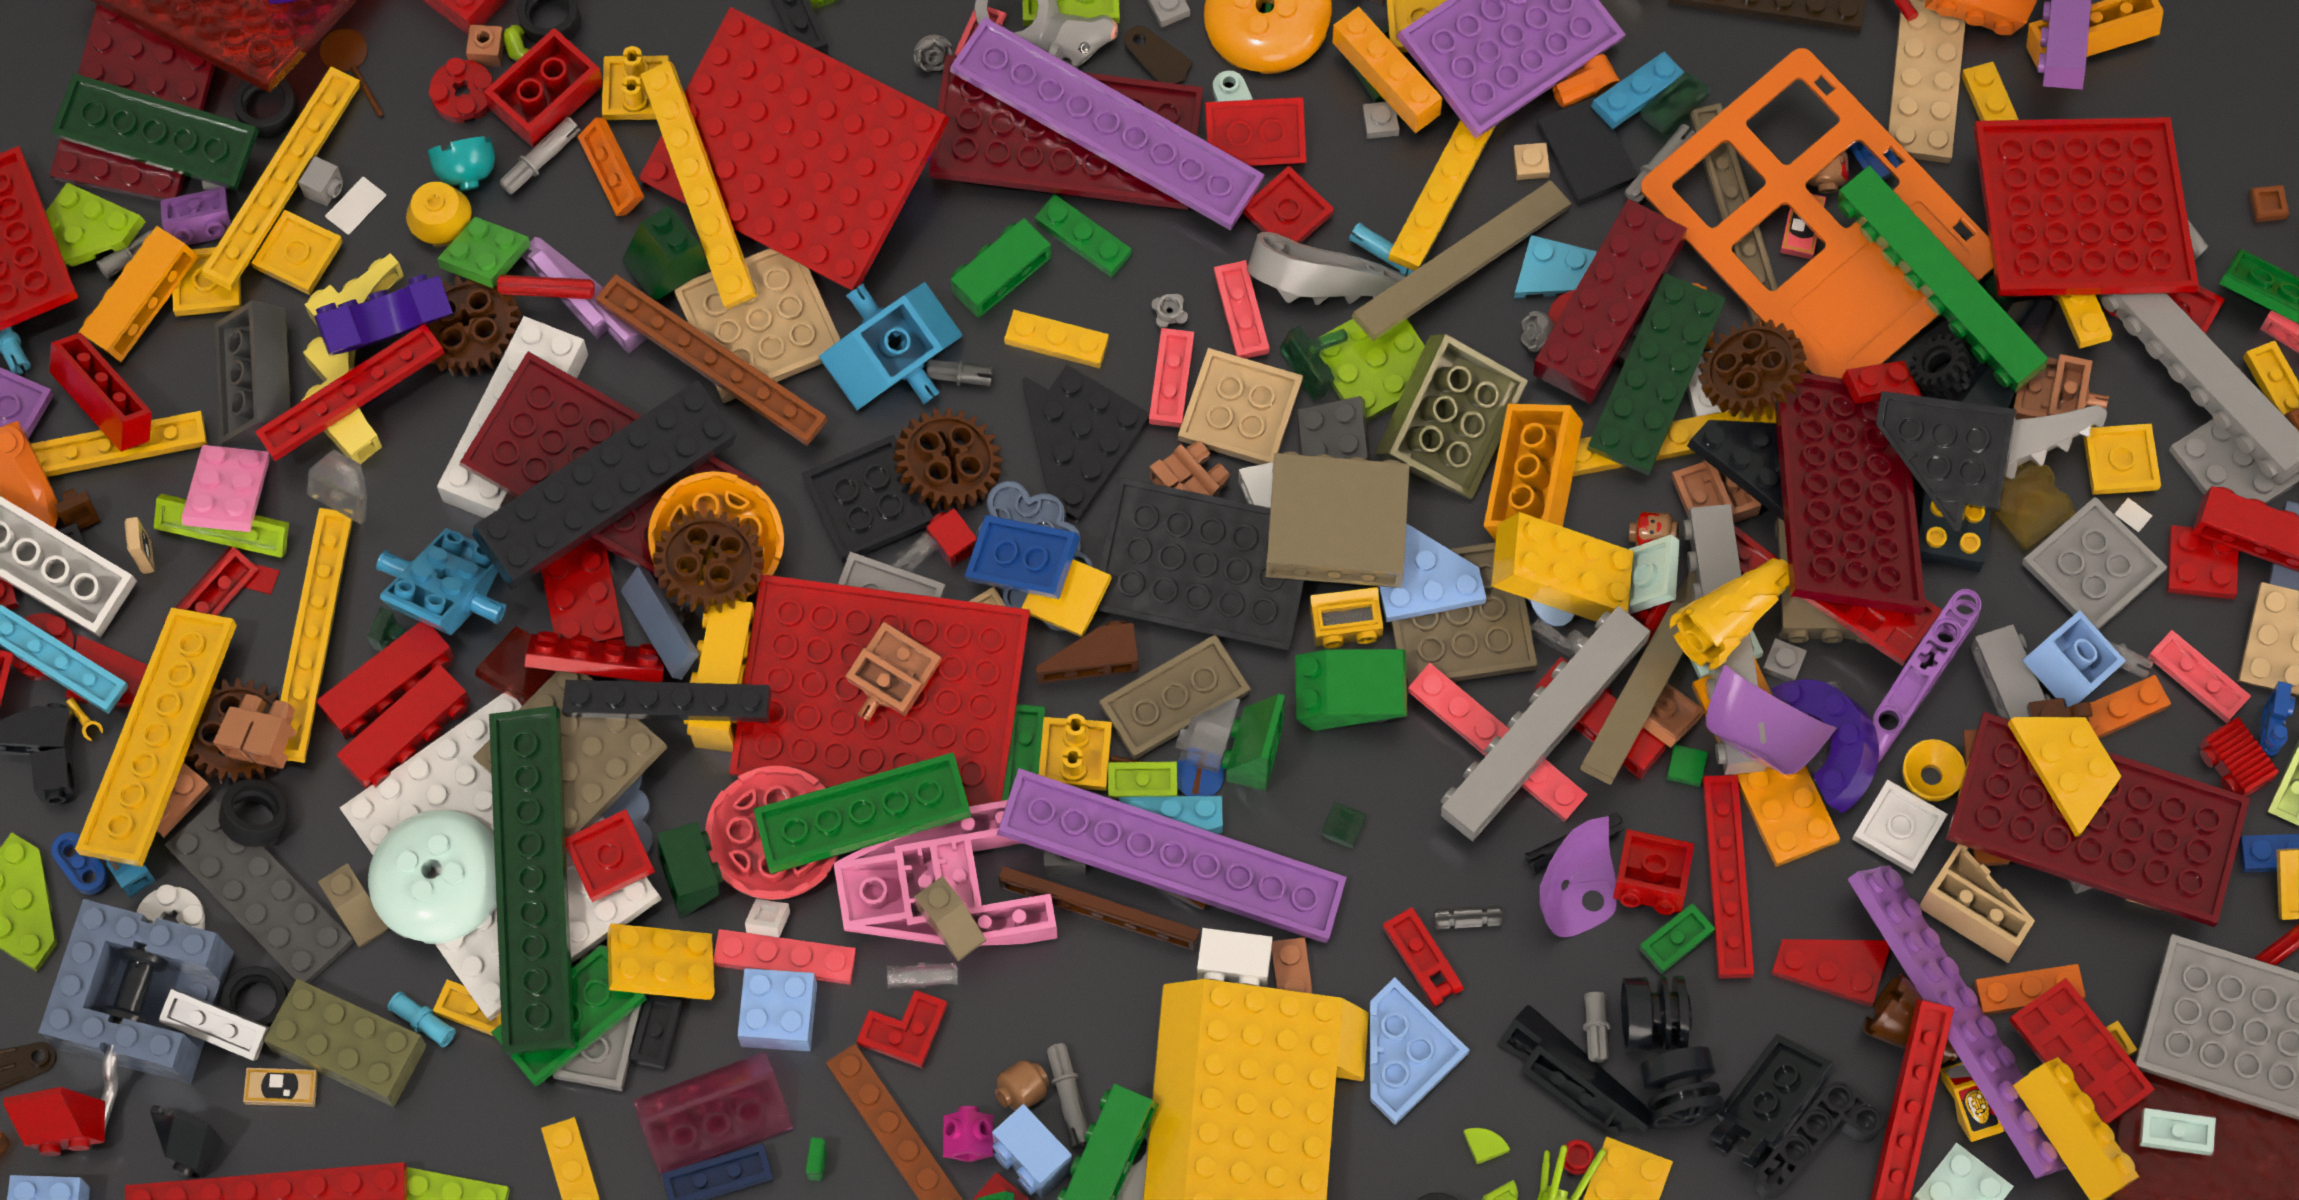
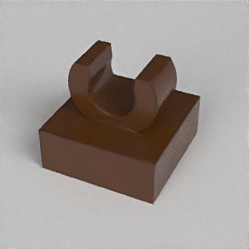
M72 488L62 493L63 501L55 504L65 527L77 523L81 530L101 521L87 491L77 494L75 488Z

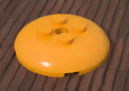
M1205 0L1204 4L1205 28L1215 50L1223 59L1236 68L1260 72L1261 74L1285 72L1308 60L1324 42L1332 17V0ZM1263 3L1274 5L1273 10L1269 13L1259 12Z
M714 471L694 474L680 480L669 488L656 505L648 528L650 555L653 561V554L656 553L655 543L656 541H661L662 530L671 532V521L682 525L683 514L688 516L690 520H693L697 510L701 513L702 518L707 517L709 510H713L715 518H720L723 512H727V521L731 522L734 518L739 517V528L750 525L749 536L758 535L757 546H763V557L761 558L764 559V569L761 570L762 574L772 576L780 562L784 546L781 518L775 505L766 493L757 485L753 486L747 481L738 478V475ZM696 540L692 541L691 543L694 545H701L704 542ZM711 545L708 562L706 565H703V576L698 583L699 586L704 584L709 561L711 558H714L715 546ZM725 550L724 553L735 554L736 551ZM682 569L681 572L692 573L693 570ZM716 578L713 581L722 583L727 580L723 578ZM756 582L755 593L758 591L759 582ZM747 591V597L754 594L752 592Z

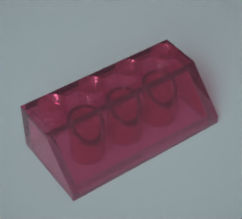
M766 1051L633 1100L639 1122L660 1178L662 1177L661 1173L712 1159L793 1129Z

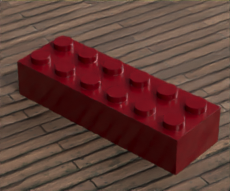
M1628 199L1534 362L1533 376L1592 405L1655 296L1664 273H1668L1683 247L1687 227Z

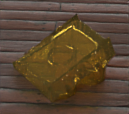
M2031 460L2017 468L2014 479L2011 480L2006 476L2000 511L1993 510L2024 549L2031 547L2077 513L2072 507V501L2068 495L2060 492L2053 484L2055 478L2051 468L2045 464L2039 466Z

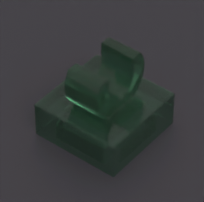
M380 607L366 636L371 648L382 651L386 647L387 642L392 643L404 634L405 628L396 624L397 621L393 611Z
M1334 802L1321 831V836L1353 849L1366 820V814Z

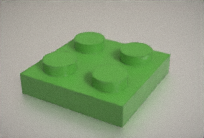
M474 217L437 260L441 269L494 288L497 285L498 277L506 275L531 245L528 236Z

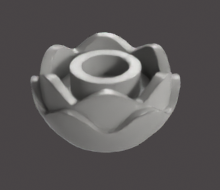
M936 34L923 37L918 41L913 52L915 64L926 72L943 70L945 55H952V44L945 37Z
M1542 311L1530 312L1529 316L1524 318L1521 323L1524 330L1521 335V341L1527 346L1529 351H1540L1554 328L1551 318Z

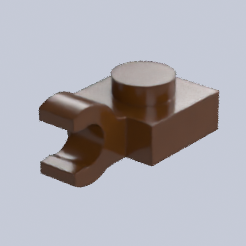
M2063 698L2029 702L2027 705L2029 717H2084L2089 722V717L2093 716L2090 702L2078 703L2065 708Z

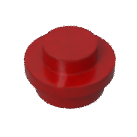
M1571 1140L1565 1144L1567 1146V1153L1563 1168L1573 1175H1583L1596 1157L1595 1151L1584 1140Z

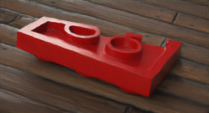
M78 634L75 651L120 678L129 686L114 707L131 708L148 665ZM67 689L66 700L73 697L77 703L91 704Z

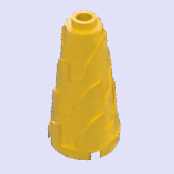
M1772 558L1756 569L1719 586L1675 612L1670 619V629L1677 624L1679 631L1673 637L1683 652L1700 667L1707 662L1711 663L1707 670L1716 669L1723 664L1730 653L1751 632L1755 623L1779 600L1778 597L1790 585L1788 563L1783 559L1777 560Z

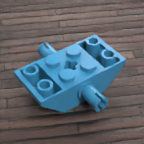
M926 282L909 291L885 309L883 307L879 308L864 284H861L857 289L847 294L846 297L849 298L864 319L861 321L862 325L818 357L856 411L901 379L908 381L921 399L922 404H925L939 394L940 391L923 370L925 367L924 363L957 341L963 334ZM897 339L899 345L896 349L890 348L888 345L889 340Z
M445 528L412 561H407L387 550H384V553H381L378 558L376 570L396 577L381 593L380 599L390 608L444 633L452 635L472 613L491 620L495 624H498L505 614V603H500L486 596L498 571L479 544L459 532Z

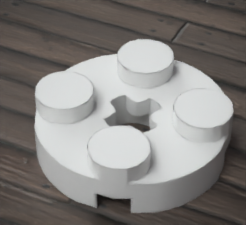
M163 885L158 890L147 895L137 909V913L143 914L148 920L162 919L164 915H172L175 912L178 914L176 920L179 924L203 930L205 928V914L201 902L192 892L181 887Z

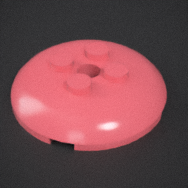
M766 766L753 769L738 776L735 782L718 794L708 813L705 831L708 833L712 846V851L708 852L711 862L718 863L722 878L729 885L752 897L778 900L802 894L816 886L828 875L839 855L770 874L753 810L757 807L825 789L817 778L792 767Z

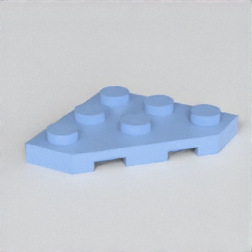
M1406 523L1404 574L1401 588L1378 586L1386 622L1485 604L1487 598L1479 567Z
M1394 977L1370 1001V1101L1396 1125L1469 1054L1470 1050Z

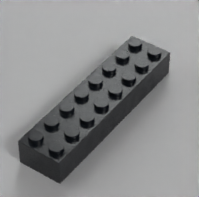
M697 380L476 523L473 527L472 536L512 590L732 446L737 433Z

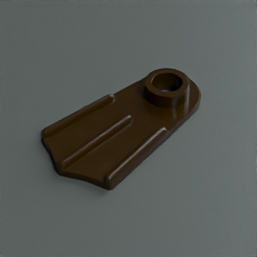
M1135 26L1127 31L1125 35L1126 47L1156 81L1174 84L1185 81L1187 72L1192 65V61L1146 27ZM1135 38H1142L1145 43L1137 45L1133 40Z
M36 1042L1 1049L0 1091L49 1071L56 1062V1052L53 1047L45 1042ZM42 1051L45 1053V1057L41 1062H34L33 1057L37 1052Z

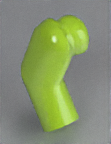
M511 25L505 29L502 37L508 56L515 61H518L530 50L524 47L522 40L524 38V30L519 25Z

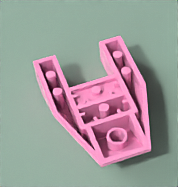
M1008 800L969 806L972 816L970 818L864 847L834 862L844 931L945 945L917 910L914 897L943 876L964 902L986 938V942L982 945L1028 944L1058 938L1051 894L982 905L973 852L1023 844L997 835Z

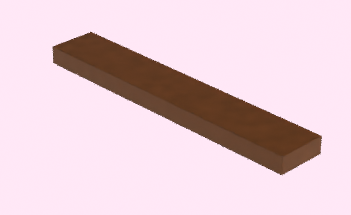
M1002 866L1000 871L999 885L1003 890L1025 897L1051 894L1053 906L1191 951H1196L1200 940L1199 929Z

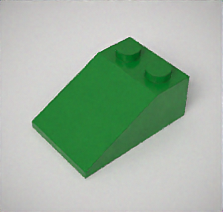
M1339 649L1295 655L1296 720L1311 730H1325L1407 716L1405 650Z
M1278 693L1244 707L1241 719L1235 717L1230 737L1235 738L1232 750L1226 748L1221 766L1222 769H1226L1227 782L1266 791L1283 731L1285 695Z

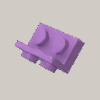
M225 187L160 200L163 229L187 246L222 239L232 223Z

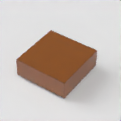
M2283 185L2250 189L2249 198L2255 223L2288 218L2290 214Z

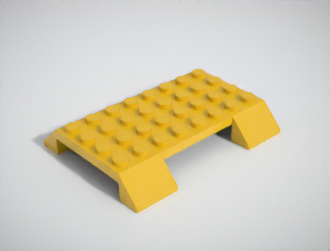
M1198 979L1164 984L1162 986L1152 1100L1159 1105L1149 1125L1143 1200H1327L1336 1078L1356 1081L1364 1080L1369 1012L1340 997L1232 982Z

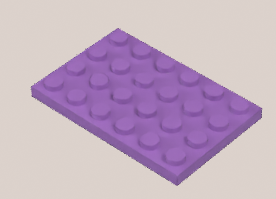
M1447 0L1401 30L1397 38L1476 139L1583 67L1593 57L1604 53L1623 40L1626 34L1599 0Z

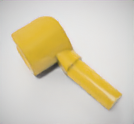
M73 697L66 701V704L82 725V735L87 740L92 741L86 734V728L91 724L97 725L103 734L102 725L95 720H90Z

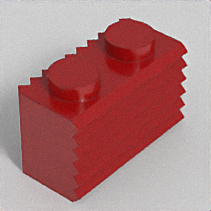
M2239 717L2204 737L2199 745L2202 760L2208 767H2215L2222 777L2220 782L2225 790L2248 797L2271 783L2279 773L2278 768L2270 761L2266 752L2262 750V747L2254 739L2253 735L2250 734L2249 729L2246 728Z

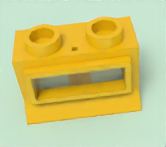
M1378 587L1311 595L1310 614L1315 646H1324V648L1332 649L1341 647L1347 642L1357 641L1358 644H1371L1383 637Z

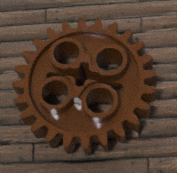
M459 276L455 277V285L452 286L447 281H443L446 296L452 312L455 313L449 318L444 317L427 325L445 352L430 363H436L440 371H444L448 367L454 376L459 368H461L465 377L469 375L471 368H475L479 375L482 374V365L485 364L493 370L495 368L493 360L495 358L502 359L504 356L502 352L507 350L510 340H512L521 322L519 317L522 316V312L516 306L518 304L514 295L500 294L497 291V285L494 288H490L469 279L466 282H462ZM487 303L483 308L476 309L479 305ZM493 331L490 336L482 338L485 333ZM461 340L458 345L450 347L454 342Z
M1756 319L1752 327H1749L1746 320L1743 321L1742 329L1740 330L1730 326V335L1718 334L1721 340L1719 344L1709 343L1712 353H1702L1705 363L1698 365L1701 375L1698 376L1702 385L1701 388L1712 406L1718 405L1722 413L1729 409L1733 417L1742 410L1745 417L1748 418L1751 411L1755 409L1759 416L1763 414V407L1766 406L1774 411L1776 410L1774 402L1777 400L1786 404L1785 394L1797 393L1794 383H1803L1804 380L1800 373L1807 371L1804 363L1807 360V356L1800 339L1796 337L1792 329L1787 331L1783 323L1776 327L1771 319L1765 326H1762L1760 319Z
M934 408L931 418L925 412H921L919 422L912 418L908 428H902L900 438L897 439L895 444L897 450L893 456V460L898 462L895 467V473H904L900 484H911L908 491L909 495L916 492L921 494L919 503H923L929 498L932 500L931 507L933 509L941 502L944 505L945 511H949L951 503H955L958 510L961 511L965 501L974 507L977 497L985 500L988 490L991 491L995 487V480L999 479L1001 470L998 468H1000L1003 458L998 457L1001 446L992 445L996 437L995 434H984L988 426L987 424L979 427L975 425L977 418L975 415L967 421L964 419L963 410L956 417L952 415L951 408H947L945 415L941 416L938 409ZM940 434L944 436L945 443H943V439ZM953 439H960L965 445L957 444ZM921 445H930L934 450H927ZM968 468L972 470L974 474H967L962 469ZM930 474H937L941 476L942 479H934L930 476ZM951 476L956 484L952 483Z
M697 510L693 520H690L688 516L683 514L682 525L671 521V532L662 530L661 541H656L655 543L656 553L653 554V564L655 565L654 577H659L658 587H667L666 597L668 599L678 595L677 606L679 607L686 601L690 602L691 612L698 605H702L704 614L708 613L710 606H715L718 613H722V604L727 603L729 607L734 609L735 598L746 602L747 591L755 593L756 582H761V570L764 569V559L761 558L763 557V546H757L758 535L749 536L750 525L739 528V517L729 522L727 521V512H723L720 518H715L713 510H709L705 518H702L701 513ZM717 537L719 540L714 548V558H711L709 561L704 584L699 586L698 583L703 576V565L707 564L712 542ZM697 540L702 541L704 543L701 545H694L691 542ZM725 550H734V551H736V553H735V554H726V553H724V551H725ZM682 569H691V570H693V572H692V573H683V572H681V570H682ZM716 578H723L727 581L718 583L713 580Z
M236 678L235 684L232 687H229L225 679L222 680V689L217 690L214 686L212 687L189 746V751L186 754L188 762L196 761L194 764L196 772L206 768V779L210 780L217 774L220 785H223L228 777L232 778L233 784H235L240 778L244 777L245 780L252 779V775L255 774L264 780V769L266 768L273 772L277 771L275 767L233 759L225 755L220 756L219 754L222 752L214 743L205 741L208 735L218 733L226 715L223 711L229 706L239 708L246 694L262 698L267 703L263 713L269 714L273 702L279 701L278 693L274 692L267 696L268 688L266 684L256 690L253 679L248 682L246 687L242 686L240 678Z

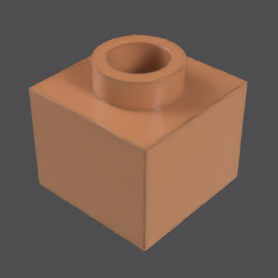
M470 25L466 49L468 60L475 61L483 66L502 67L505 46L502 39L504 33L502 26Z

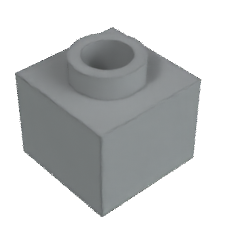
M314 156L298 183L304 197L327 207L331 199L336 198L341 192L343 179L338 166Z

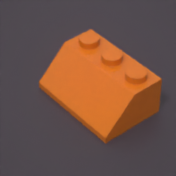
M1926 0L1925 8L1936 11L1941 16H1951L1964 20L1972 26H1982L1994 30L1999 35L2011 36L2027 23L2037 0Z

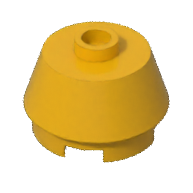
M429 182L419 187L414 193L406 212L407 224L410 231L418 239L433 244L436 247L448 246L469 224L472 214L471 205L467 197L460 190L443 182Z

